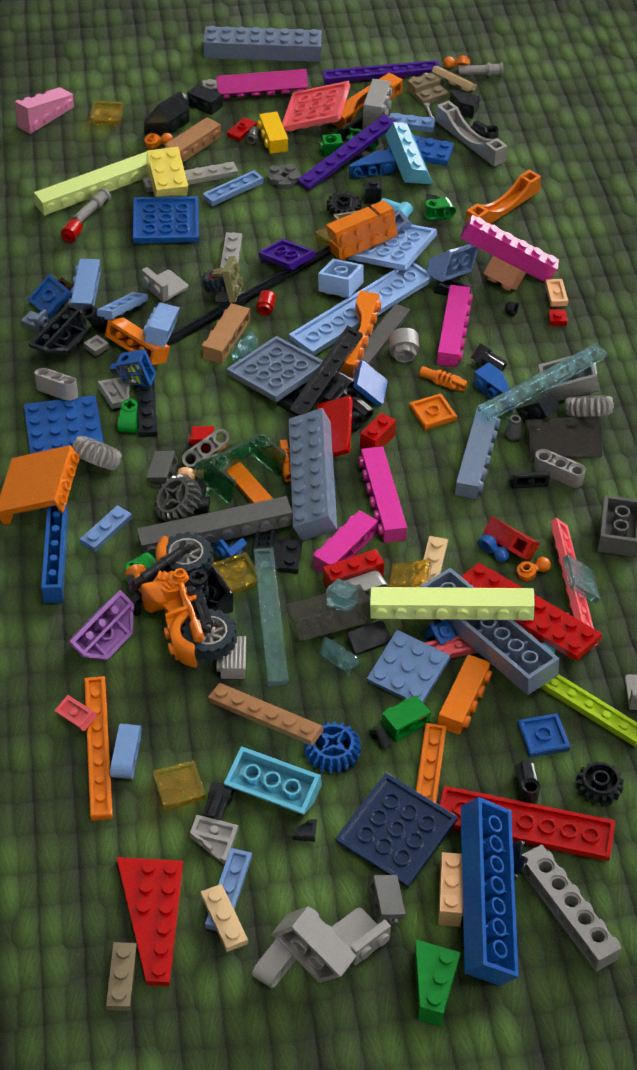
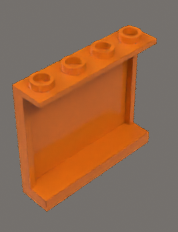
M71 445L12 458L0 494V520L4 525L11 524L13 514L56 505L58 510L64 513L79 462V456Z

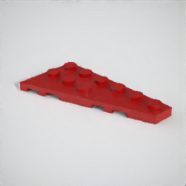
M117 857V864L146 985L170 987L183 861Z

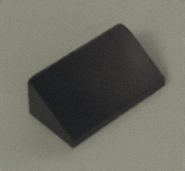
M362 115L340 128L336 133L341 135L342 141L346 140L347 136L350 135L349 127L360 130L363 128Z
M513 473L510 477L511 487H546L549 485L551 473Z
M383 620L347 633V643L355 656L386 645L391 640Z

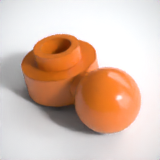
M464 55L459 56L456 60L452 57H446L443 60V65L448 69L453 66L458 67L459 65L468 66L470 65V59Z
M151 133L145 137L144 141L147 148L153 149L160 146L161 143L165 145L173 137L169 133H165L161 137Z
M540 557L535 564L528 561L522 562L517 566V576L522 581H532L536 577L537 571L547 572L551 567V562L546 557Z

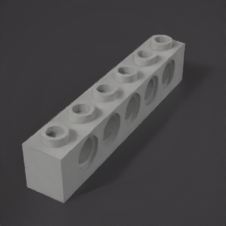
M540 845L522 854V856L528 858V862L521 873L593 969L598 971L618 960L621 951L618 939L609 933L605 922L596 916L591 904L583 899L578 887L570 882L565 870L555 862L552 853L547 851L543 845Z

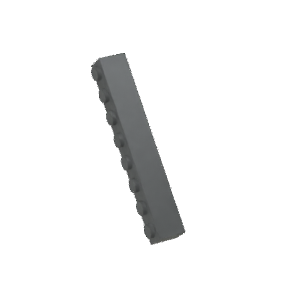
M287 496L137 528L142 554L149 552L156 556V546L163 536L169 538L176 536L177 533L185 534V532H190L194 534L195 532L199 533L200 536H205L210 543H214L221 539L229 540L255 534L256 532H266L270 529L293 525V517Z

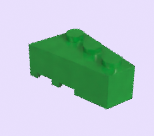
M416 940L414 960L418 1020L441 1027L461 952Z

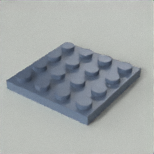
M275 336L226 370L227 375L278 402L310 380L323 360Z

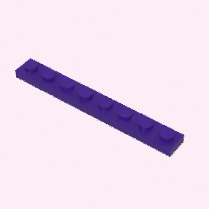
M437 60L322 70V77L325 84H334L345 81L380 79L388 73L397 77L420 76L424 73H432L433 67L439 66Z
M383 114L298 179V184L308 191L312 190L387 133L392 123L396 121Z

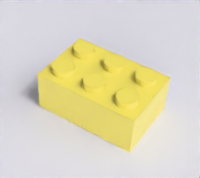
M171 147L148 150L146 163L154 196L187 197L188 183L179 148Z

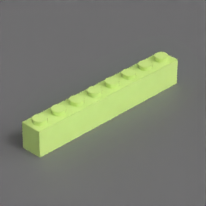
M147 152L34 192L35 206L45 216L88 200L98 194L101 188H105L110 192L149 177L146 163Z
M371 587V619L534 620V588Z

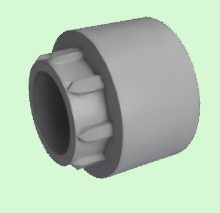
M399 328L392 331L389 335L391 356L402 363L414 360L419 353L418 333L411 328Z

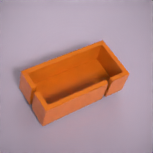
M383 200L371 205L373 210L366 207L326 224L328 237L330 238L331 253L339 260H344L397 237L394 208Z

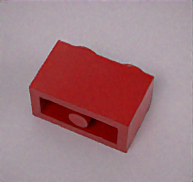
M380 413L360 433V449L384 447L395 436L396 420Z

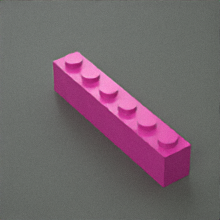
M306 69L216 76L217 92L222 94V99H228L230 96L242 98L249 94L253 97L260 96L262 93L274 95L275 92L289 94L290 91L297 92L307 90L308 88Z
M471 215L462 229L460 239L544 282L546 279H551L558 270L559 260L553 255L546 254L541 249L527 244L526 241L500 230L497 226L485 222L480 217Z
M450 285L438 349L437 365L458 367V361H462L463 350L460 349H464L465 339L462 338H466L467 328L464 326L468 327L473 294H470V287Z
M382 446L361 449V457H358V464L360 468H363L362 478L363 481L367 482L366 493L370 494L369 501L370 507L374 508V519L378 520V535H382L384 543L406 540L407 525L384 448Z

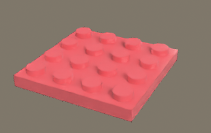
M349 81L293 92L282 122L285 132L340 121L350 89Z

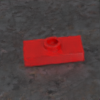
M244 117L227 132V137L240 142L246 137L252 126L257 127V122Z

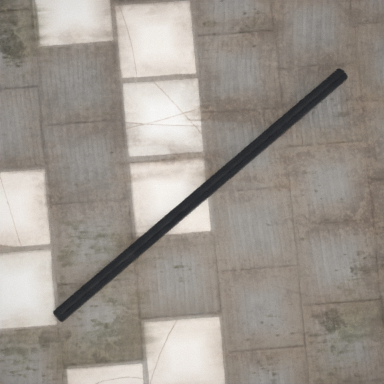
M330 244L315 251L316 256L310 259L309 262L299 265L294 270L283 269L238 295L236 302L229 303L228 300L173 331L167 345L173 344L219 318L231 303L240 306L259 295L261 291L272 288L332 254Z

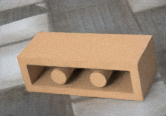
M442 852L438 925L460 927L463 914L462 854Z

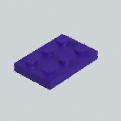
M281 239L258 252L260 259L288 270H294L299 265L309 262L310 259L316 256L315 250L285 239Z

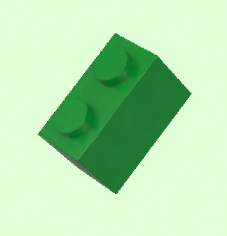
M415 695L404 699L394 707L387 708L382 713L381 726L397 742L425 727L426 723H430L431 711Z

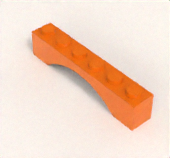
M391 73L378 79L391 81L390 88H393L390 99L402 93L403 79ZM370 85L347 99L340 121L330 122V124L340 129L353 121L358 111L364 107Z
M529 169L520 175L511 188L498 200L486 205L477 203L466 211L465 224L471 215L480 217L485 222L492 224L540 191L542 176Z
M359 291L355 302V315L359 320V332L363 334V337L339 370V372L347 376H354L360 362L359 359H363L364 346L367 347L369 342L368 335H372L373 332L372 324L376 323L377 312L381 310L380 294Z

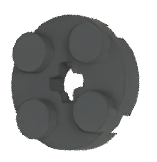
M293 164L273 165L268 172V182L272 186L273 184L277 185L278 189H291L295 187L300 178L299 171Z

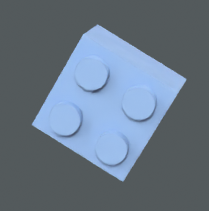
M332 259L318 273L319 291L329 295L334 294L343 298H349L364 283L363 265Z

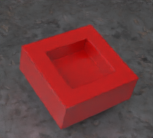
M556 309L548 311L550 326H567L566 310Z

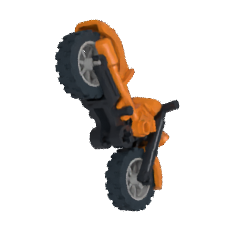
M185 532V534L177 533L176 536L169 538L163 536L156 546V563L148 569L141 564L128 567L125 575L129 591L135 592L139 590L131 596V601L134 603L133 615L138 616L141 614V602H143L145 610L149 613L164 610L166 612L167 627L164 628L166 640L170 639L171 643H168L170 655H174L175 660L196 668V659H206V661H212V659L219 660L222 656L230 654L229 651H233L235 643L237 644V629L235 621L230 618L229 614H224L221 610L214 611L207 607L206 602L210 598V593L207 586L208 577L206 571L213 564V551L210 541H207L205 536H200L199 533L194 532V534H191L190 532Z

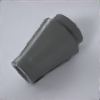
M518 415L510 417L504 431L506 439L511 442L518 441L522 436L521 418Z

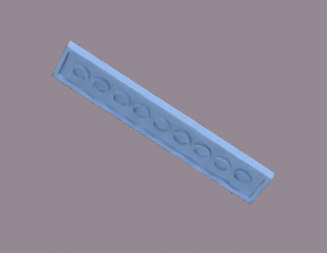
M413 262L406 271L394 269L363 288L362 291L380 294L379 301L382 302L380 312H377L380 315L433 282L434 277ZM359 291L290 333L289 340L304 351L315 356L334 344L347 325L355 330L358 329L360 323L355 315V302Z

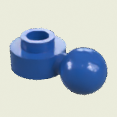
M484 534L477 541L479 547L488 554L494 553L497 561L505 562L509 559V550L505 547H497V541L493 536Z

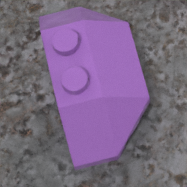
M119 590L72 636L68 643L82 657L107 661L133 634L134 603Z

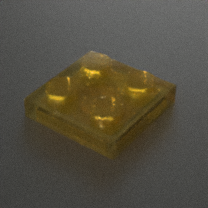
M94 101L89 118L90 124L120 125L124 111V102Z
M246 552L211 564V567L214 566L233 594L262 584V578Z
M430 559L393 564L389 587H420L429 581L432 567Z
M194 760L153 771V778L164 810L206 799V793Z

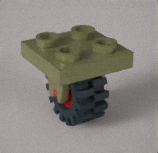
M229 256L224 268L210 269L202 274L201 277L205 292L214 294V292L216 294L227 292L229 303L236 302L238 295H240V290L244 286L243 278L239 274L240 264L236 261V256Z

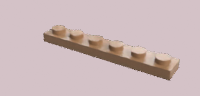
M219 683L208 696L209 702L311 746H313L323 732L322 725L222 683Z

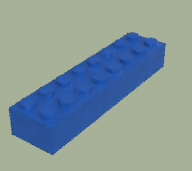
M477 797L461 806L465 974L501 986L519 977L512 814L509 809Z

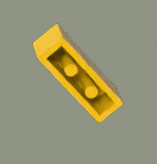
M278 112L259 114L257 127L261 130V138L264 139L265 148H268L270 154L287 152L288 137Z

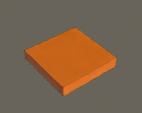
M441 393L409 403L410 410L424 430L457 421V415Z

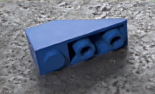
M391 149L375 151L350 164L349 179L395 173L396 160Z
M490 363L475 371L473 386L495 400L502 407L513 412L515 397L502 371Z

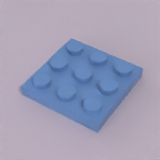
M396 630L367 677V682L403 700L417 695L424 703L448 664L450 655Z

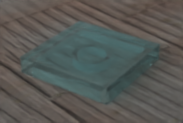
M570 555L563 557L569 587L595 603L599 601L600 595L593 569Z

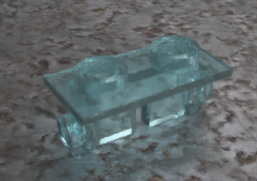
M252 329L249 330L248 334L242 335L238 347L232 353L233 360H241L255 350L258 339Z
M324 637L319 654L350 675L353 667H358L361 663L359 656L346 651L334 639L330 640Z

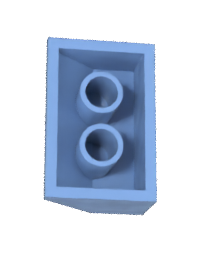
M467 244L436 255L429 260L426 273L441 282L472 271L479 248L472 244Z

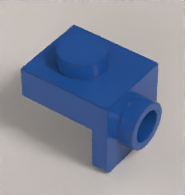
M241 538L228 547L225 541L221 539L212 546L215 549L216 555L224 561L231 556L235 558L243 552L242 548L247 543Z
M448 619L440 623L438 620L427 625L428 630L423 632L426 640L434 636L439 645L456 637Z

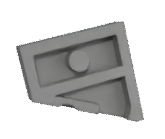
M121 377L98 381L97 387L111 409L120 408L122 402L129 399L130 384L123 383Z
M196 815L190 831V838L225 865L230 848L233 847L239 825Z

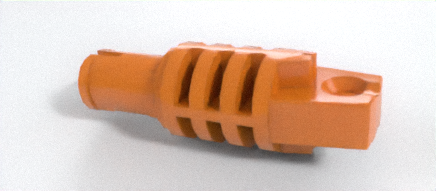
M422 366L420 369L419 377L429 379L435 385L439 384L441 387L444 386V388L465 392L467 388V381L455 374L452 375V373L443 372V370H432L425 366Z
M280 440V449H276L279 468L283 471L284 481L290 483V448L288 447L287 440Z

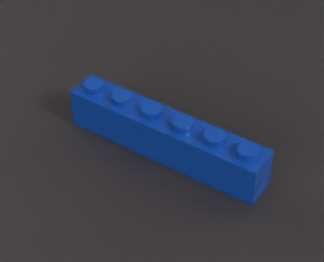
M68 503L65 506L64 513H61L56 505L47 507L41 584L43 603H63L69 521Z

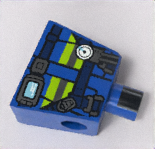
M145 349L122 353L117 363H112L110 366L111 373L119 374L125 384L151 386L156 376Z

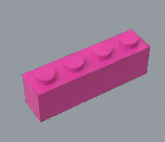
M360 510L354 516L352 515L343 527L338 528L332 538H328L325 544L314 552L313 568L323 574L324 566L354 557L377 534L378 520Z

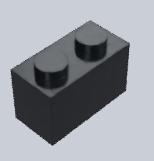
M197 84L187 92L189 106L207 114L213 115L223 107L222 94Z
M551 391L527 398L516 408V411L525 424L548 418L560 405Z

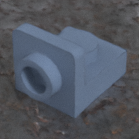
M43 309L39 314L30 311L21 320V326L39 333L48 324L47 311Z

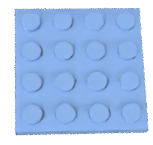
M411 225L398 232L397 237L348 257V259L406 271L436 237L437 230Z

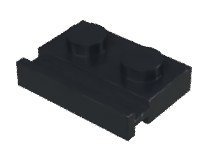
M275 538L270 571L279 570L281 573L298 574L303 540H278V538Z

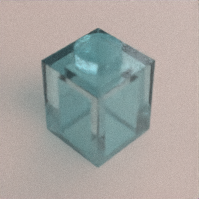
M337 578L326 590L327 605L348 613L358 603V586Z

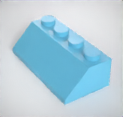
M393 122L385 136L404 182L432 184V179L407 123Z
M241 746L224 785L304 815L314 804L322 782L319 774Z

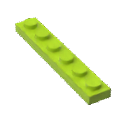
M558 674L540 687L634 747L637 746V722Z

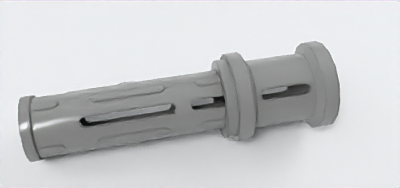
M500 62V64L486 63V65H459L458 75L486 74V76L500 74V76H503V62Z
M101 188L98 194L92 196L90 202L75 214L72 219H77L82 223L96 209H101L103 204L111 199L109 191Z

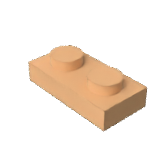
M546 279L545 287L550 306H567L568 298L563 280Z

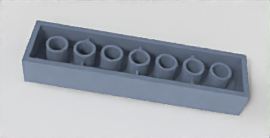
M205 26L204 58L321 62L322 30Z
M323 408L289 419L293 528L303 541L337 530L331 422Z
M451 568L420 586L430 588H474ZM448 619L458 636L487 661L491 662L494 667L527 695L558 675L559 658L514 620Z

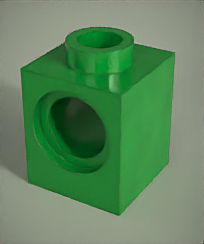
M340 134L322 135V141H319V149L323 152L324 157H328L343 145Z

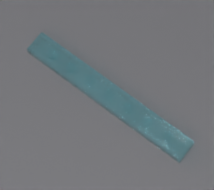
M595 343L479 405L478 411L487 421H490L607 358V352Z
M273 548L254 549L268 686L288 684L289 679Z

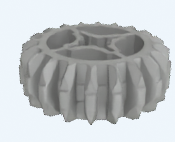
M610 396L568 397L565 400V410L568 416L592 417L613 413L614 402Z
M77 436L76 440H74L72 448L77 452L80 459L108 470L117 469L121 462L122 455L120 451L107 444L86 436Z

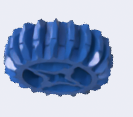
M326 721L322 734L313 746L304 743V754L308 757L309 764L313 763L314 769L320 767L321 773L328 770L329 774L333 771L339 774L341 769L347 772L349 766L354 767L355 761H358L359 754L361 753V741L357 737L356 731H352L351 726L345 727L343 722L338 725L336 721L333 724H329ZM344 743L348 746V750L344 748ZM320 745L322 751H319L316 746Z

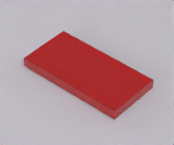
M351 395L324 402L317 406V409L323 408L331 422L333 457L350 453L353 407Z

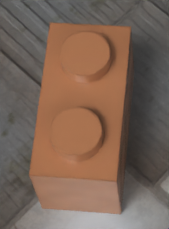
M492 256L484 274L489 276L488 280L497 283L498 281L502 283V288L508 291L510 289L517 291L526 272Z

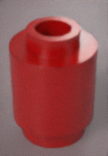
M77 219L69 220L61 230L62 238L67 242H74L82 232V223Z
M264 290L260 292L256 306L259 314L266 316L273 311L276 295L272 291Z

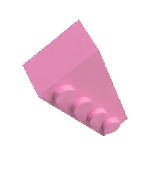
M59 87L46 91L45 94H36L32 98L26 97L22 101L16 100L17 127L32 134L74 108L73 94Z

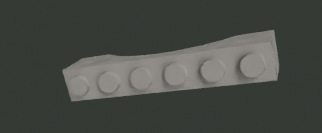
M450 101L437 105L435 119L437 123L492 166L506 161L508 147L498 138L487 139L477 134L466 123L458 107Z

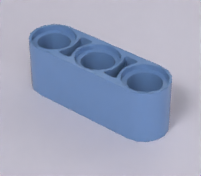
M119 724L111 762V777L133 779L141 741V725Z

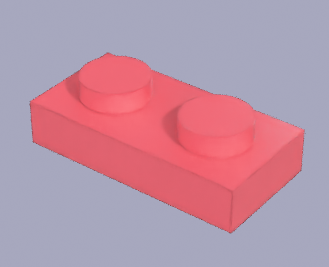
M69 695L54 710L59 716L82 731H85L97 717L93 710Z

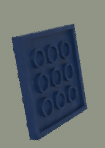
M385 773L335 840L336 843L384 874L397 875L399 883L409 888L457 823L458 817L393 776Z

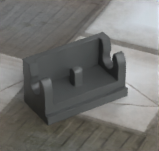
M174 451L154 452L147 480L150 482L156 481L159 484H153L152 488L161 489V484H165L167 479L171 480L172 476H175L178 461Z
M374 875L368 889L375 922L379 924L386 920L390 925L399 924L397 918H404L405 909L398 876Z

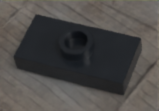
M275 529L255 533L253 556L273 555Z

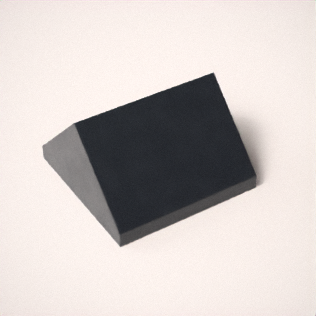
M212 566L207 571V586L210 593V598L206 602L207 607L214 611L221 610L224 614L233 612V592L217 569Z

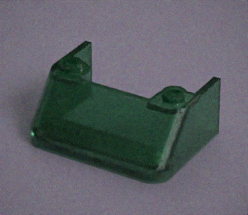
M257 434L238 440L198 461L194 467V474L229 504L231 503L237 482L226 472L229 467L254 455L272 472L280 476L287 453L265 435Z

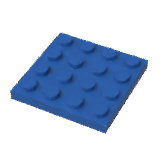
M198 196L134 197L133 243L199 242Z
M96 395L78 397L74 400L61 399L24 404L30 454L68 445L72 446L77 436H86L104 443Z

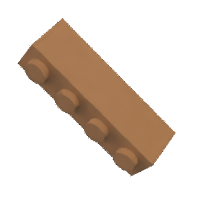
M207 117L166 143L165 148L178 147L183 163L221 138V124Z
M231 303L228 309L224 310L222 318L217 321L214 330L210 331L208 339L202 343L203 359L223 364L250 323V308Z

